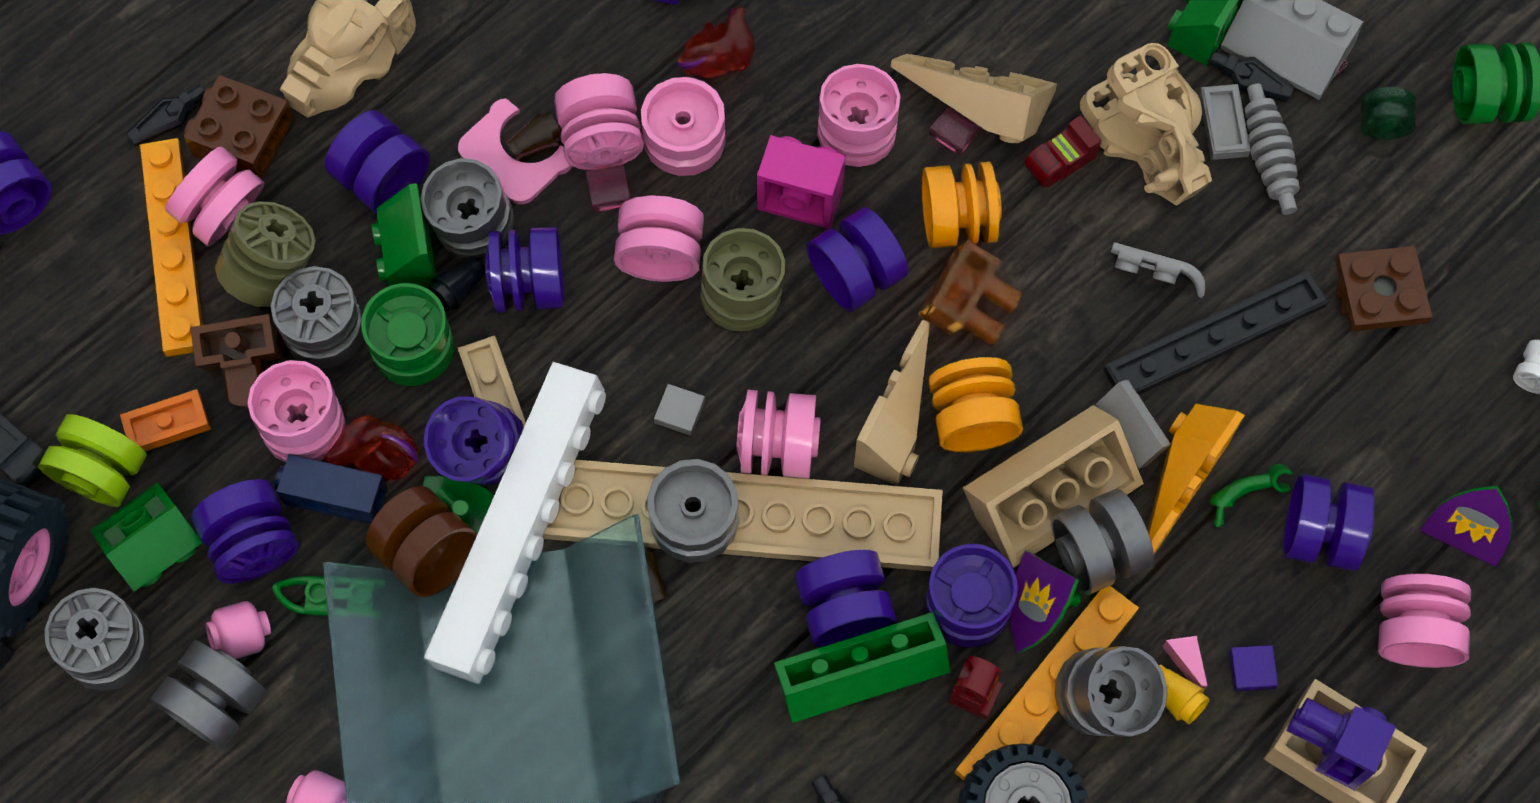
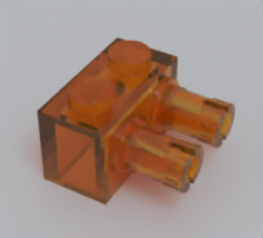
M967 240L952 253L918 315L950 335L965 328L986 341L990 346H993L1001 336L999 332H1003L1005 324L998 322L977 309L980 297L987 298L1011 314L1019 303L1017 300L1022 298L1023 292L1018 291L994 276L1001 260Z

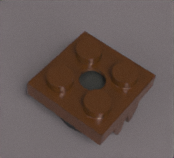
M1415 246L1338 254L1335 259L1339 276L1336 297L1342 298L1339 311L1340 314L1348 316L1351 332L1427 324L1432 319Z

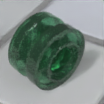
M1397 87L1378 88L1364 94L1361 98V112L1363 114L1361 117L1362 132L1375 139L1387 140L1402 138L1411 134L1416 128V116L1414 114L1416 109L1415 95L1406 89Z

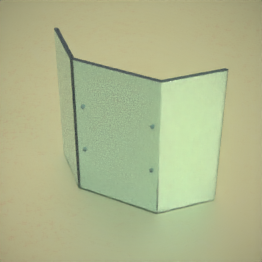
M634 514L566 549L543 552L536 561L532 560L526 574L528 576L526 589L520 598H516L510 611L512 614L510 627L504 636L499 637L494 649L496 655L493 667L487 675L483 674L480 684L434 669L424 659L457 580L442 592L430 597L421 598L413 595L395 577L393 571L389 569L332 562L323 563L347 803H632L680 784L639 514Z

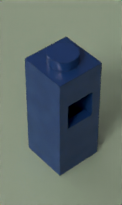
M290 454L288 455L285 467H279L274 482L276 492L284 505L371 524L377 513L381 510L388 490L382 475Z

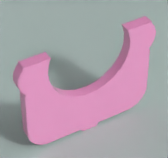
M506 98L494 102L490 112L460 139L458 151L461 158L478 160L489 166L500 180L509 201L515 204H526L536 198L558 175L567 173L573 166L569 165L563 152L564 147L561 145L552 156L536 163L520 162L510 157L501 145V133L505 124L512 117L519 114L520 111Z

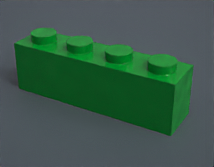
M933 612L774 662L780 690L792 723L950 673L947 645Z

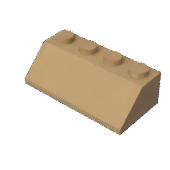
M1093 405L964 486L963 490L977 521L1001 554L1014 568L1020 564L1025 550L1036 554L1054 542L1051 528L1052 516L1077 505L1084 507L1090 514L1089 503L1091 499L1116 488L1122 490L1127 495L1144 483L1119 420Z

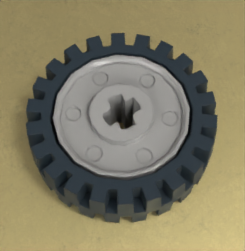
M1012 744L990 751L984 755L983 759L978 760L972 766L973 770L966 775L963 781L965 786L963 790H960L958 800H961V803H1018L1019 800H1028V803H1085L1088 794L1087 790L1082 788L1080 784L1083 781L1080 774L1074 772L1072 769L1073 765L1067 759L1061 758L1059 753L1033 744Z

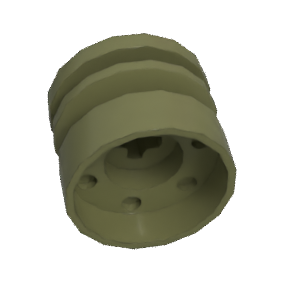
M258 201L245 205L237 212L228 238L225 240L215 266L218 281L229 294L241 302L256 307H271L274 291L282 280L296 270L306 268L316 241L311 226L291 208L275 202Z
M736 228L723 232L710 242L703 256L700 300L705 313L717 325L731 331L747 332L764 326L775 316L780 306L785 276V258L780 246L769 235L755 229Z

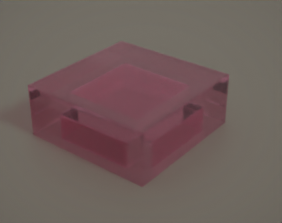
M948 106L930 127L929 135L960 156L981 131L982 127Z
M623 165L586 172L593 212L618 208L625 201L630 200Z

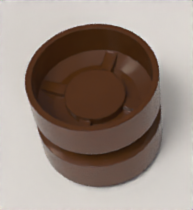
M416 486L399 493L381 508L370 524L366 536V545L368 550L387 569L393 571L395 577L413 595L424 598L442 592L459 578L477 533L457 514L451 512L448 505L431 489L424 486Z

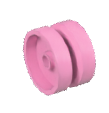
M679 77L657 84L646 95L641 108L644 149L654 165L663 172L677 176L697 175L710 169L721 158L726 144L724 104L716 90L704 81L691 77Z
M217 147L204 157L179 184L165 206V211L180 224L196 218L193 224V235L207 247L215 244L230 230L237 212L245 205L254 203L264 187V181L250 169L240 171L234 175L237 168V158L224 147Z
M642 196L625 201L619 208L618 232L620 236L616 239L615 265L622 272L649 281L672 282L693 277L700 267L701 247L698 242L702 239L703 213L696 206L684 200L668 196Z

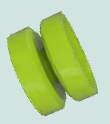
M67 414L55 434L62 446H49L38 468L51 480L85 498L107 506L119 507L130 488L124 476H133L138 473L147 456L146 452L131 439L101 423L82 416Z

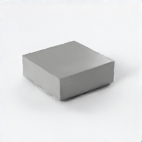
M668 384L654 417V423L692 436L705 403V396Z

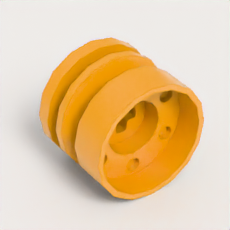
M980 162L978 164L977 180L971 163L964 164L960 182H955L950 165L923 168L922 206L925 232L930 248L956 246L959 228L965 229L970 245L978 243L980 227L985 243L998 241L999 223L1002 213L1001 195L991 162Z
M991 357L965 359L939 368L929 376V388L933 394L932 405L936 410L941 411L936 416V427L939 443L942 448L953 452L988 450L1007 444L1022 434L1023 425L1019 404L1014 399H1010L1014 396L1016 389L1015 384L1011 381L1013 375L1011 365L1006 360Z

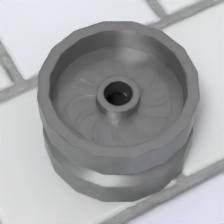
M692 459L680 460L664 468L654 479L647 500L651 533L658 546L672 558L689 563L708 561L722 554L734 541L739 526L737 489L730 476L714 463Z

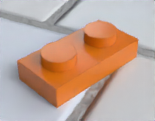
M197 389L120 414L126 437L138 444L144 451L211 430L201 394Z

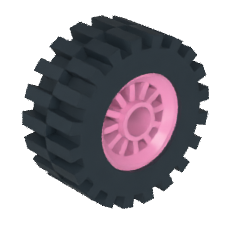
M0 479V636L11 637L15 635L16 630L22 631L27 626V618L32 620L39 613V603H45L50 595L48 592L50 584L56 583L59 573L56 572L57 567L60 563L64 562L66 552L62 551L63 546L69 542L70 533L65 530L70 525V516L65 515L68 508L65 504H62L63 501L4 479Z

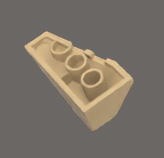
M904 54L891 61V68L986 131L999 134V139L1008 143H1021L1036 134L1057 87V83L1010 72L1009 77L989 76L988 68L975 66V68L963 67L960 68V71L954 70L955 64L950 61L912 54Z
M925 320L921 321L904 351L899 365L902 368L901 372L894 370L891 374L884 396L878 397L856 443L854 467L895 486H898L903 475L911 476L919 458V455L915 454L914 450L930 325Z

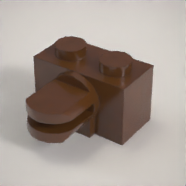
M270 314L190 327L196 367L206 371L223 369L227 399L230 403L239 407L248 408L250 388L258 376L263 373L262 362L285 359L283 339Z

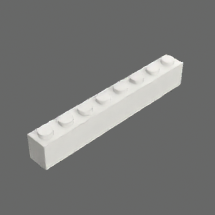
M556 362L552 363L424 656V659L434 669L476 684H480L483 674L487 675L492 669L496 655L494 651L499 637L504 636L510 627L512 619L510 611L516 598H520L526 589L528 582L527 571L532 560L536 561L542 552L544 544L542 536L548 523H553L558 514V499L563 487H568L573 479L575 472L574 461L579 450H584L590 438L589 426L595 414L598 415L604 406L606 394L597 375Z

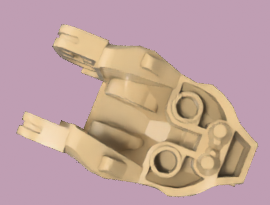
M316 0L308 15L306 38L298 45L291 56L287 69V78L280 87V91L283 92L289 106L309 118L323 111L336 109L353 99L356 88L364 80H380L390 70L394 54L398 55L415 32L416 20L410 0H379L375 6L368 3V0Z
M1150 43L1119 58L1109 68L1107 80L1093 86L1083 95L1080 100V109L1094 132L1102 140L1100 147L1104 149V155L1137 161L1143 171L1147 184L1144 186L1145 191L1158 194L1177 206L1198 194L1212 181L1209 167L1203 163L1205 161L1203 151L1197 149L1199 144L1193 135L1200 124L1202 108L1198 94L1177 70L1179 65L1170 52L1160 44ZM1145 56L1154 57L1160 65V70L1150 68L1145 61ZM1136 67L1137 73L1135 75L1129 73ZM1107 96L1110 99L1103 108H1096L1092 103L1093 101L1099 102Z

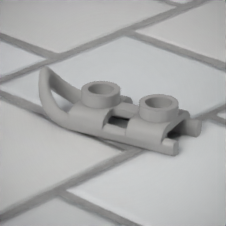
M1114 242L1111 253L1118 255L1115 268L1135 274L1138 273L1139 267L1154 271L1153 279L1170 284H1175L1180 272L1192 280L1198 297L1202 298L1204 296L1205 279L1201 272L1193 265Z

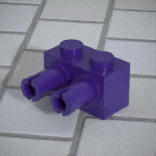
M1307 698L1301 709L1298 708L1295 711L1286 731L1321 748L1320 753L1322 756L1315 771L1355 791L1376 773L1396 726L1387 722L1384 714L1370 707L1359 708L1355 706L1349 713L1345 712L1341 715Z

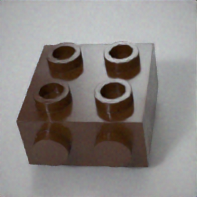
M219 75L214 85L206 89L202 98V106L196 117L188 121L184 132V139L192 155L201 159L217 147H224L237 158L235 172L250 169L262 180L295 118L287 100Z

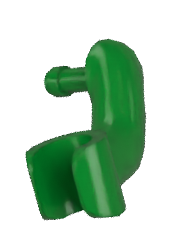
M1275 464L1270 467L1266 474L1241 478L1212 495L1209 501L1210 504L1217 506L1214 526L1222 527L1224 525L1225 507H1232L1234 502L1245 494L1274 487L1278 492H1288L1291 487L1285 483H1277L1276 480L1281 474H1293V472L1283 464Z

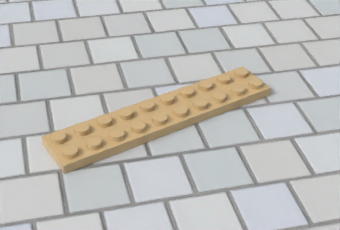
M575 460L573 479L568 487H563L558 499V514L553 523H548L542 536L543 539L633 547L645 545L646 548L661 549L651 533L647 497L652 482L666 467ZM726 472L737 489L739 526L734 541L722 554L813 562L820 558L845 551L873 550L878 553L881 566L884 568L932 571L938 561L943 490Z

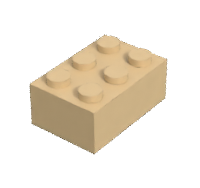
M1315 679L1303 692L1264 760L1332 803H1397L1428 748L1395 729L1376 773L1355 791L1315 771L1322 756L1320 753L1321 748L1286 731L1295 711L1298 708L1301 709L1307 698L1341 715L1345 712L1349 713L1355 706L1362 708Z

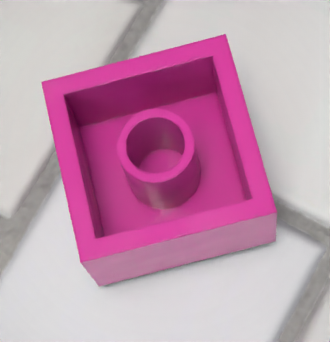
M770 135L757 174V210L830 229L843 192L846 155L839 154L830 147L822 146L816 148L802 144L793 137L784 136L779 138Z

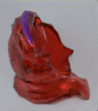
M742 6L730 9L725 23L712 26L711 23L706 22L704 29L685 43L684 54L679 57L678 66L686 74L702 78H713L728 71L739 72L745 70L751 64L755 51L753 35L744 19L746 9Z
M367 415L354 419L342 430L333 447L324 456V459L327 463L338 466L354 463L362 471L382 475L385 480L396 481L404 478L410 469L419 462V449L413 438L404 428L394 424L392 421L386 422L378 417Z

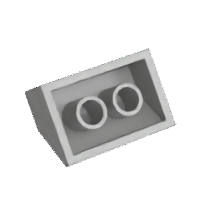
M1243 0L1220 49L1239 59L1257 58L1293 87L1320 100L1354 47L1364 21L1322 0Z

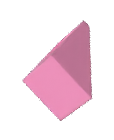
M1197 636L1166 640L1162 646L1187 680L1205 690L1207 681Z

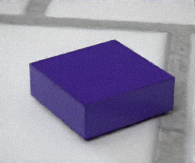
M1273 645L1234 647L1230 649L1229 655L1234 691L1270 690L1278 687Z

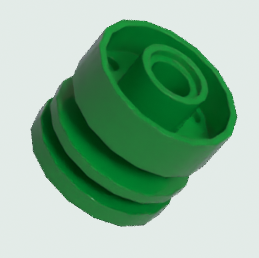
M1520 42L1515 45L1504 43L1499 46L1497 51L1491 44H1465L1461 46L1455 57L1452 74V98L1458 120L1463 125L1492 123L1496 116L1502 123H1510L1514 120L1518 123L1533 121L1540 105V57L1536 47L1530 42Z

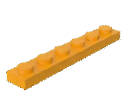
M178 138L140 144L162 346L166 357L193 353L190 327L203 325L191 221L180 224L165 211L169 198L185 178L182 145Z
M1111 586L1101 589L958 766L955 774L964 781L966 775L973 770L972 766L978 760L983 759L984 755L990 751L1012 744H1032L1059 711L1055 698L1056 678L1063 663L1074 653L1082 650L1101 647L1109 648L1137 613L1139 607Z

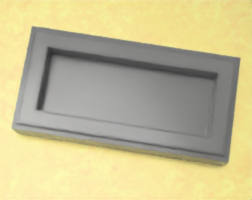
M1238 84L1201 87L1199 99L1211 160L1248 157L1250 154V144Z
M1128 380L1117 383L1096 403L1099 409L1119 420L1138 469L1148 466L1171 445Z

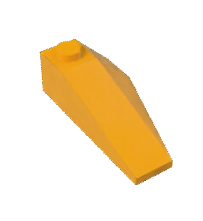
M1195 404L1188 415L1181 412L1168 432L1173 434L1174 437L1167 450L1147 528L1154 554L1231 442L1245 416L1239 411Z

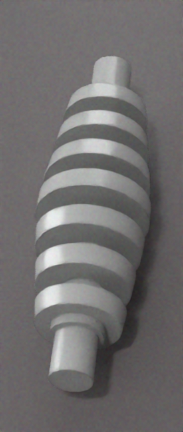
M1253 84L1247 88L1250 103L1245 107L1252 159L1256 161L1255 166L1258 172L1261 173L1263 184L1267 186L1266 190L1269 197L1279 200L1282 214H1292L1297 211L1294 195L1300 189L1299 181L1295 179L1298 174L1297 167L1294 165L1296 160L1295 153L1292 151L1294 147L1292 139L1288 136L1289 132L1283 124L1280 113L1276 111L1275 101L1271 98H1265L1261 84Z

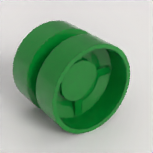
M400 283L382 289L367 303L361 319L362 334L377 369L385 378L399 385L417 386L431 382L446 370L453 357L454 339L444 307L432 291L417 284Z

